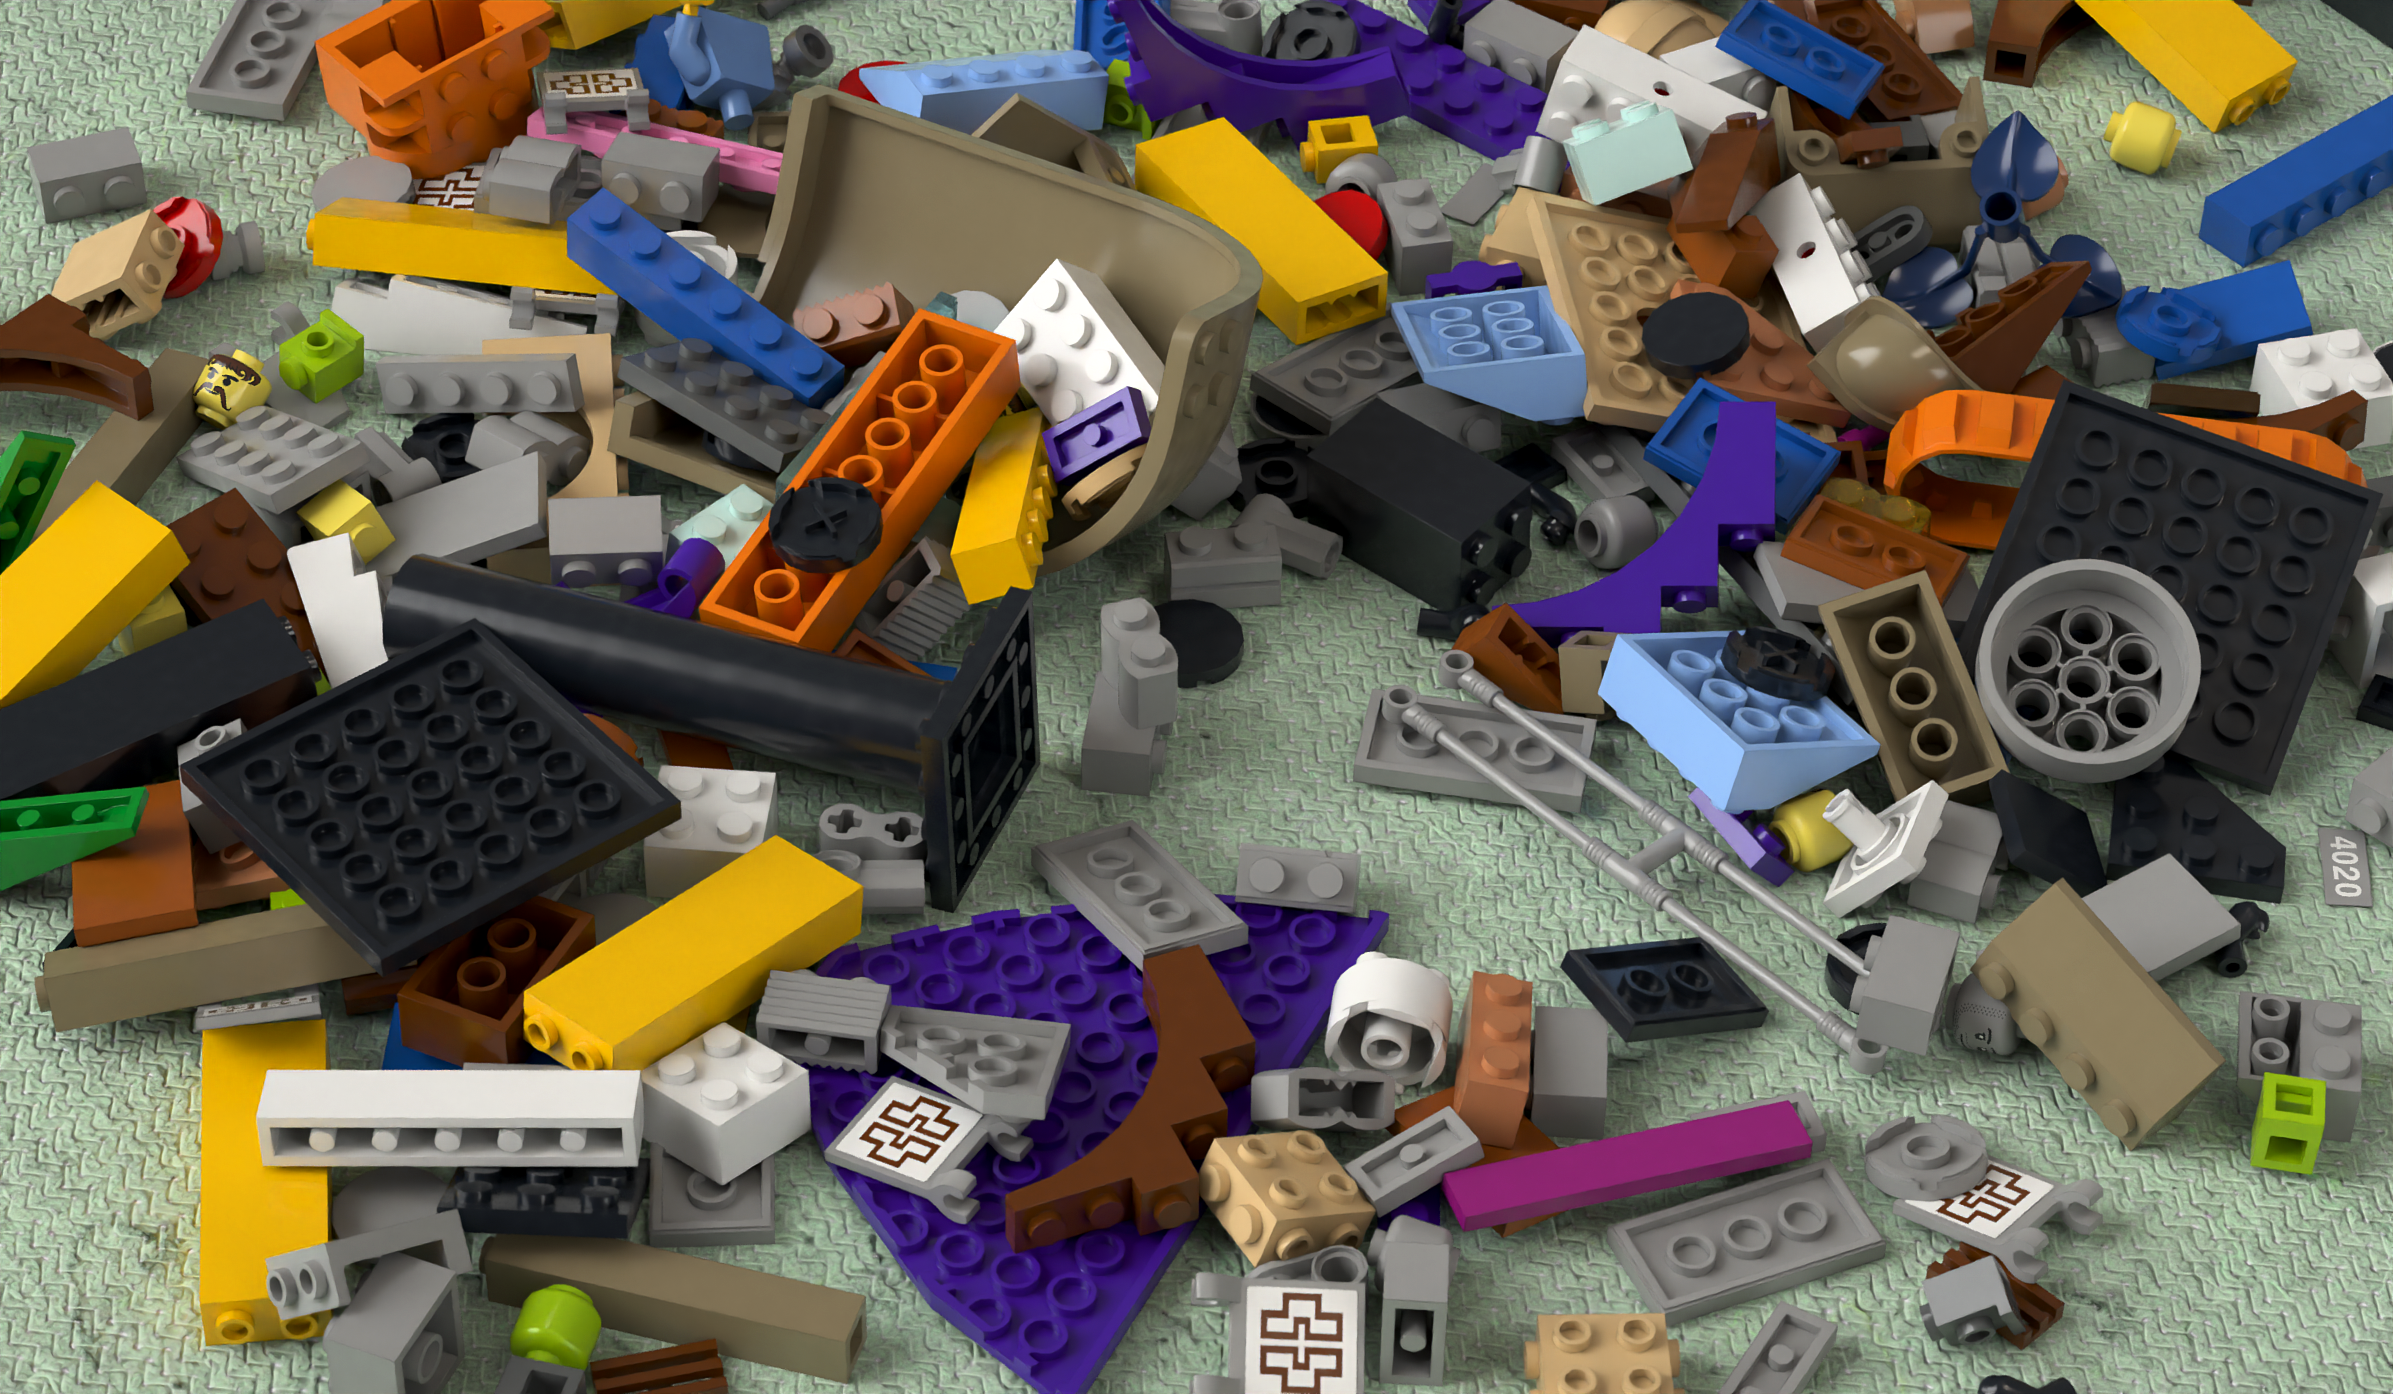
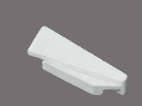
M397 274L390 279L389 289L347 278L335 287L331 307L332 312L364 335V349L419 355H482V340L585 335L588 332V326L565 321L564 313L535 310L532 330L510 329L509 319L513 309V300H510V297L436 278Z
M347 532L290 548L287 556L331 688L333 689L389 661L390 659L387 658L383 646L382 633L388 593L376 570L366 573L365 563L350 534Z

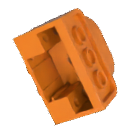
M392 0L314 41L327 102L330 108L366 138L370 156H379L388 161L404 163L410 168L412 179L440 177L472 163H487L492 148L510 146L518 135L527 136V118L540 108L531 68L547 59L551 52L549 37L538 25L555 16L554 10L543 0Z

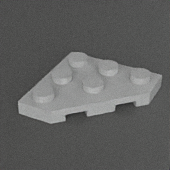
M891 1005L881 1028L880 1051L983 1114L999 1115L1002 1120L1011 1123H1028L1034 1119L1045 1120L1070 1047L1071 1024Z

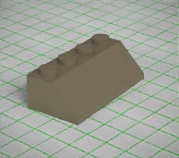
M1926 570L1818 605V612L1869 735L1881 744L1877 757L1895 801L1898 802L1931 780H1934L1949 794L1947 800L1972 807L1993 800L1989 781L2001 769L2008 773L2010 772Z
M2063 878L2054 883L1998 934L1970 968V971L1980 981L1984 991L1992 998L2002 1001L2008 1007L2012 1018L2020 1026L2024 1036L2039 1047L2060 1071L2064 1081L2071 1088L2077 1090L2100 1116L2106 1129L2117 1136L2130 1151L2176 1119L2227 1061Z

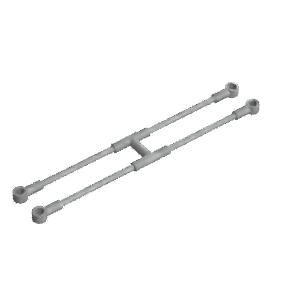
M1450 650L1441 656L1438 678L1443 686L1450 689H1464L1487 707H1496L1636 810L1638 817L1660 833L1662 837L1627 860L1598 837H1589L1449 733L1444 723L1417 704L1418 696L1414 689L1405 685H1393L1385 690L1382 714L1387 721L1398 725L1407 724L1432 743L1443 745L1580 847L1584 857L1588 858L1639 898L1643 899L1657 911H1666L1816 1023V1029L1849 1053V1063L1855 1071L1871 1075L1880 1072L1884 1068L1888 1046L1856 1038V1029L1850 1024L1843 1021L1842 1018L1832 1011H1823L1675 901L1672 892L1648 874L1684 851L1714 874H1723L1857 974L1869 978L1870 971L1863 970L1864 960L1732 864L1726 853L1710 843V841L1706 840V838L1672 815L1654 800L1646 801L1503 696L1504 693L1501 688L1490 682L1489 679H1486L1485 676H1482L1473 668L1474 661L1470 654L1461 650ZM1943 1004L1933 1033L1936 1032L1940 1027L1944 1007Z

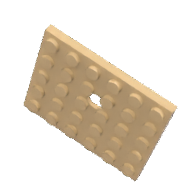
M1533 194L1526 212L1554 310L1569 324L1585 353L1587 393L1582 407L1586 420L1603 425H1618L1657 433L1694 384L1692 379L1684 380L1666 376L1650 365L1642 343L1643 327L1638 322L1637 317L1650 316L1655 309L1670 300V294L1678 279L1701 283L1666 230L1670 219ZM1772 265L1755 298L1739 299L1807 350L1799 324ZM1776 415V418L1802 432H1810L1812 437L1823 443L1838 442L1833 426Z

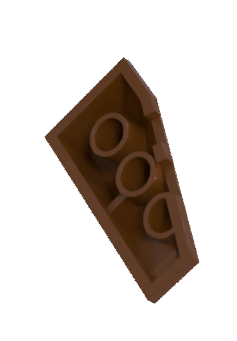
M1755 112L1731 114L1725 117L1726 122H1723L1707 137L1690 159L1693 170L1677 175L1667 187L1668 200L1671 212H1673L1677 234L1729 230L1781 179L1774 118L1757 119V113Z
M2089 261L2050 262L1999 290L1998 297L2000 302L1988 303L1975 309L1968 307L1957 313L1955 318L1958 325L1936 337L1933 331L1927 330V332L1949 359L1984 391L2010 394L2091 273V265Z

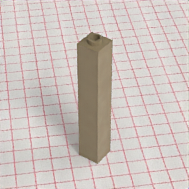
M165 348L149 368L154 410L139 421L114 410L64 470L29 546L96 480L133 505L139 502L204 421L195 414L198 406L193 400L192 392L209 359Z
M308 904L201 923L194 927L131 939L46 952L44 975L35 977V990L41 1013L51 1011L56 1032L377 971ZM417 960L407 964L406 966L416 965Z
M496 1234L495 1237L488 1236L479 1257V1271L486 1275L488 1301L521 1308L523 1302L532 1292L555 1284H565L583 1291L590 1297L593 1306L602 1319L601 1327L676 1345L716 1338L719 1355L844 1384L848 1383L867 1339L865 1295L616 1238Z

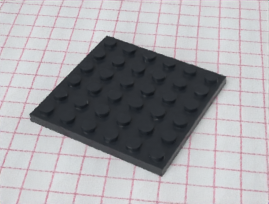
M2063 379L1957 647L1975 687V663L1984 626L1998 600L2017 581L2039 568L2075 559L2104 560L2135 569L2159 583L2181 605L2194 628L2201 655L2200 683L2190 715L2178 739L2164 756L2187 762L2195 769L2270 796L2383 494ZM2079 629L2070 633L2071 637L2078 643L2093 644L2097 642L2096 637L2087 630ZM2026 652L2019 655L2020 660L2030 667H2041L2047 664L2042 656L2034 652ZM2135 660L2119 662L2120 667L2129 674L2139 675L2146 672L2143 665ZM2075 682L2067 686L2072 694L2081 698L2095 695L2094 690L2085 683ZM2025 705L2027 707L2040 711L2037 707ZM2121 713L2116 716L2118 721L2128 728H2139L2144 725L2143 721L2133 713Z
M476 618L179 765L182 783L382 977L391 974L682 819L681 801Z

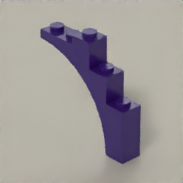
M1107 0L1115 23L1125 22L1129 31L1125 33V39L1130 51L1128 60L1131 76L1124 78L1128 95L1134 106L1143 105L1151 122L1201 104L1208 122L1224 117L1240 133L1275 120L1283 138L1291 136L1300 154V143L1308 142V121L1368 115L1371 125L1374 127L1412 113L1406 81L1389 45L1352 56L1321 60L1271 59L1234 51L1200 37L1171 18L1154 0Z
M1776 401L1720 402L1715 443L1702 480L1681 515L1650 548L1619 571L1578 591L1537 602L1509 604L1510 607L1551 648H1558L1581 630L1631 634L1662 633V607H1673L1674 610L1682 613H1699L1704 611L1706 607H1718L1719 546H1730L1732 549L1741 552H1753L1756 550L1757 545L1763 543V541L1775 542ZM1501 605L1492 606V611Z

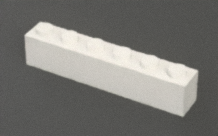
M267 1070L256 1122L263 1166L638 1167L645 1113L641 1070Z

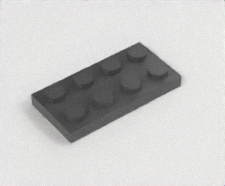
M684 338L681 342L659 348H648L645 352L621 359L618 378L777 473L803 466L835 423L834 418L829 413L819 409H812L793 398L792 392L788 389L767 383L755 376L749 366L728 360L713 351V347L701 339Z

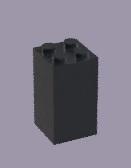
M1375 398L1306 455L1308 523L1342 536L1341 554L1437 610L1449 612L1474 602L1486 606L1493 598L1495 592L1513 577L1516 578L1523 574L1531 561L1530 523L1533 516L1531 509V483L1379 398Z

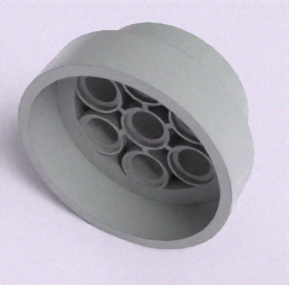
M2097 559L2066 560L2039 568L2024 576L1998 600L1987 619L1982 633L1974 671L1975 690L1995 738L2013 757L2039 773L2063 781L2076 783L2109 782L2125 778L2147 768L2162 757L2178 739L2185 727L2197 695L2201 674V655L2198 640L2188 616L2175 598L2159 583L2135 569L2110 561ZM2079 629L2087 630L2096 637L2097 642L2081 644L2075 641L2070 633ZM2026 652H2034L2042 656L2047 664L2041 667H2030L2020 660L2019 655ZM2135 660L2143 665L2146 672L2139 675L2129 674L2120 667L2119 662ZM2075 682L2085 683L2094 690L2095 695L2081 698L2072 694L2067 686ZM2023 705H2031L2037 707L2043 713L2044 718L2037 721H2029L2022 718L2016 709ZM2121 713H2133L2143 721L2144 725L2139 728H2128L2123 726L2116 716ZM2074 735L2082 736L2090 741L2093 748L2084 752L2076 751L2068 746L2065 739Z

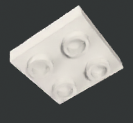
M1931 780L1877 815H1874L1855 798L1849 789L1836 795L1825 808L1826 812L1823 813V818L1827 822H1831L1854 845L1843 856L1823 904L1838 918H1841L1859 906L1863 908L1872 906L1886 889L1900 882L1902 885H1905L1915 879L1926 864L1927 859L1924 857V853L1929 841L1935 837L1942 826L1943 821L1940 819V815L1949 794L1934 780Z

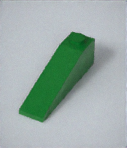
M21 430L0 457V575L28 548L76 447L73 439Z
M146 786L0 801V891L135 837L149 798Z

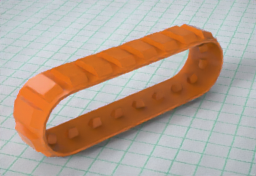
M1946 390L1924 398L1914 409L1905 411L1890 432L1883 484L1892 507L1899 511L1908 526L1927 538L1950 545L1995 550L2020 488L1952 479L1934 473L1921 464L1920 461L1940 454H1969L2031 462L2055 400L1979 390ZM2159 413L2368 488L2362 468L2353 464L2346 451L2327 437L2301 430Z

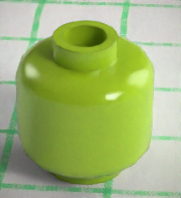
M565 1284L551 1285L548 1288L532 1292L523 1302L510 1335V1351L515 1356L585 1370L599 1339L602 1319L593 1306L590 1297L583 1291Z

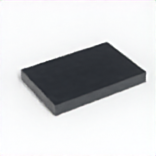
M1700 937L1568 950L1560 965L1565 974L1626 1043L1762 1027L1769 1013L1763 1002L1710 944Z

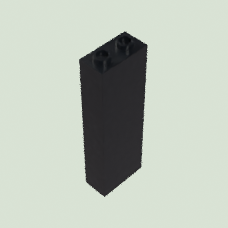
M263 598L0 709V801L132 788L179 768L177 747L197 738L206 729L214 726H224L240 718L249 731L317 697L315 683L322 680L318 663L309 649L301 652L298 648L295 632L287 617L282 615L277 618Z

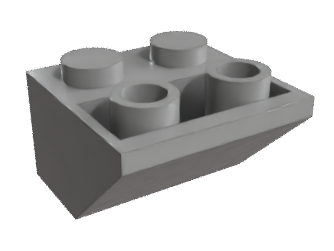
M2240 991L2238 999L2236 1086L2258 1106L2264 1072L2326 1081L2325 1127L2322 1139L2350 1142L2362 1092V1005Z

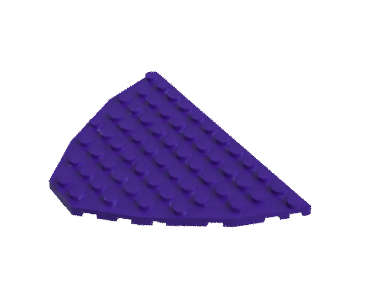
M1214 894L1248 925V944L1209 954L1206 957L1256 1041L1255 1075L1268 1070L1299 1068L1328 1024L1336 982L1346 970L1356 965L1360 955L1376 951L1389 931V913L1370 910L1369 918L1337 915V911L1314 909V912L1281 909V906L1236 902V896ZM1074 904L1051 906V913L1021 917L1019 909L992 911L971 916V925L940 932L936 924L891 935V943L860 950L857 943L837 948L827 956L815 974L822 977L845 980L865 977L875 981L877 984L891 985L892 1005L1071 1024L1070 1047L1045 1120L1034 1119L1020 1134L1033 1139V1148L1020 1162H1015L1000 1155L986 1142L963 1169L974 1175L977 1185L966 1197L978 1200L980 1203V1209L967 1224L952 1221L931 1201L924 1197L825 1161L824 1151L891 1076L955 1099L958 1098L882 1053L877 1072L872 1075L866 1070L859 1073L854 1068L846 1071L843 1067L835 1070L830 1065L823 1068L818 1063L811 1067L808 1063L804 1062L799 1066L808 1070L811 1129L825 1163L930 1308L1035 1388L1038 1394H1087L1207 1210L1208 1205L1199 1195V1219L1183 1223L1176 1228L1163 1229L1140 1236L1132 1219L1105 1229H1096L1057 1241L1049 1246L1036 1247L1015 1254L1006 1238L1005 1194L1049 1178L1088 1155L1122 1124L1142 1097L1157 1062L1158 1055L1156 1034L1142 1003L1143 972L1081 914ZM1251 1085L1240 1087L1232 1092L1220 1093L1228 1107L1227 1137L1256 1135L1260 1126L1251 1121ZM1205 1158L1191 1161L1197 1173H1199Z

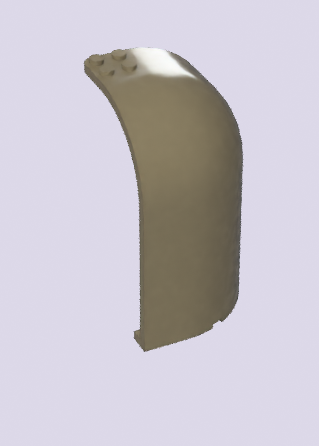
M821 84L796 92L792 102L773 210L757 259L761 264L765 265V268L754 293L746 290L744 292L795 329L792 314L796 308L803 311L806 305L813 308L816 302L823 305L826 299L833 302L836 296L843 299L846 293L853 296L856 290L863 293L866 287L873 291L876 284L883 288L886 282L892 284L913 304L914 313L919 308L928 311L943 297L963 290L985 292L1001 300L1011 312L1056 259L1096 273L1164 364L1165 369L1145 453L1134 477L1113 507L1110 509L1107 507L1102 510L1097 503L1087 508L1091 514L1090 518L1080 521L1073 520L1061 500L1078 482L1071 486L1057 483L1058 495L1052 498L1051 503L1053 518L1047 522L1048 541L1042 545L1043 565L1038 566L1036 577L1060 571L1084 560L1132 533L1175 501L1204 467L1216 449L1230 420L1241 383L1263 281L1262 269L1252 253L1237 239L1207 220L1141 192ZM868 362L844 370L843 388L850 382L855 371L860 367H865ZM640 390L615 401L607 448L609 452L726 495L740 485L745 484L772 504L776 503L799 472L777 473L737 466L712 456L702 447L705 429ZM942 496L899 558L904 559L925 536L931 541L934 539L938 544L942 543L946 548L949 546L952 549L962 506H959L953 500H946Z

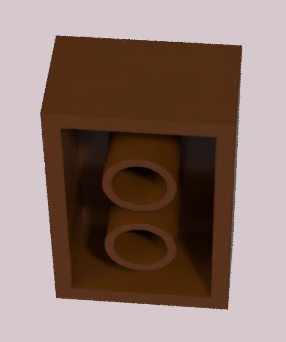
M537 895L430 952L397 994L402 1046L463 1067L464 1063L524 1064L536 1049L523 1039L524 991L596 947L595 916Z

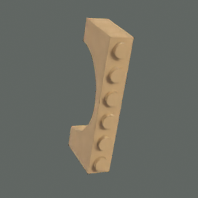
M611 333L482 340V354L575 353L585 404L575 412L537 413L590 440L587 452L590 457L580 474L565 488L547 498V536L487 557V569L552 585L548 499L629 496V493H619V490H629L628 458H617V454L607 451L615 401L625 396L624 388H614L615 386H625V381L617 377L623 354L612 355ZM492 412L486 414L515 416L521 412ZM621 583L592 584L591 586L621 585Z

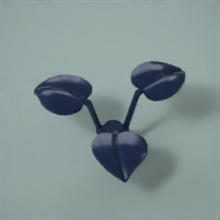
M2017 110L1992 130L1980 146L1973 160L1971 181L1976 194L1981 198L1979 210L1982 224L1975 228V238L1963 266L1958 269L1955 257L1948 251L1927 246L1920 253L1892 270L1881 296L1904 309L1924 329L1942 328L1957 321L1955 315L1971 307L1973 304V290L1963 278L1971 273L1983 242L1988 237L1998 243H2008L2016 240L2018 237L2022 238L2035 258L2043 263L2037 269L2050 262L2089 261L2092 271L2061 318H2080L2117 305L2122 298V282L2113 259L2096 241L2081 235L2067 234L2056 240L2051 248L2050 255H2048L2036 242L2030 228L2025 225L2022 202L2037 201L2053 188L2059 174V163L2056 152L2051 144L2033 127L2026 116Z

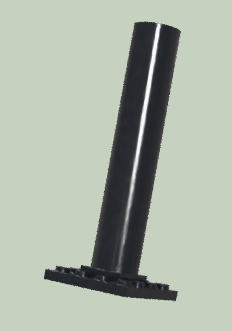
M423 553L412 555L402 565L392 583L385 605L382 623L383 646L387 658L390 660L476 618L579 710L919 794V796L924 797L925 802L921 837L923 840H927L928 847L924 880L930 883L931 907L949 913H954L1041 764L1032 591L1010 586L999 606L992 607L989 610L981 636L976 644L970 643L967 646L962 658L961 669L953 681L937 679Z

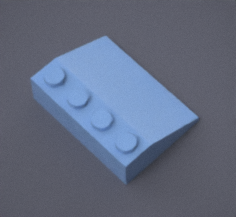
M1033 50L860 68L859 70L860 80L880 105L969 135L975 132L1016 92L1085 131L1102 129L1109 75L1089 52L1080 50Z
M1547 285L1390 303L1391 314L1425 384L1535 422L1542 421L1547 425H1564L1572 422L1574 417L1585 416L1582 407L1587 393L1585 353L1569 324L1555 312Z
M1740 630L1738 632L1741 635H1744L1745 630ZM1732 631L1617 634L1598 695L1616 710V715L1621 720L1631 724L1645 737L1647 744L1652 749L1662 753L1679 769V774L1683 778L1693 782L1711 799V804L1715 808L1723 812L1741 814L1744 810L1771 809L1878 754L1881 744L1828 697L1824 696L1816 701H1793L1777 698L1757 691L1732 676L1724 668L1720 659L1727 637Z

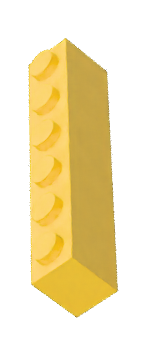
M1039 407L998 418L976 449L950 554L968 605L1005 596L1010 586L1025 590L1033 588L1038 566L1043 565L1042 545L1048 541L1047 522L1053 518L1051 503L1052 498L1058 495V489L1042 436L1043 432L1053 426Z

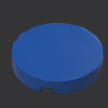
M2139 286L2126 292L2115 318L2118 330L2129 343L2143 353L2162 361L2177 364H2198L2212 357L2222 336L2221 326L2216 327L2214 324L2216 316L2207 305L2190 294L2170 287H2162L2160 293L2148 292L2150 286Z

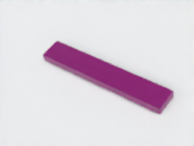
M1789 1100L1447 1172L1443 1175L1442 1189L1463 1232L1810 1158L1813 1142Z

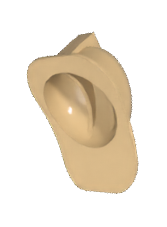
M1627 0L1613 6L1604 13L1594 29L1659 60L1660 55L1720 37L1730 22L1695 0Z

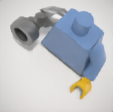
M679 0L684 5L683 11L677 12L675 23L664 31L669 46L670 59L678 69L689 99L695 104L721 110L724 126L726 129L733 131L745 129L753 124L754 116L752 109L763 110L780 105L791 99L789 97L791 91L787 88L795 80L794 76L802 75L814 78L833 63L834 55L828 40L819 30L809 25H801L787 35L783 40V52L779 54L781 59L777 62L772 60L767 26L699 7L711 5L715 0Z

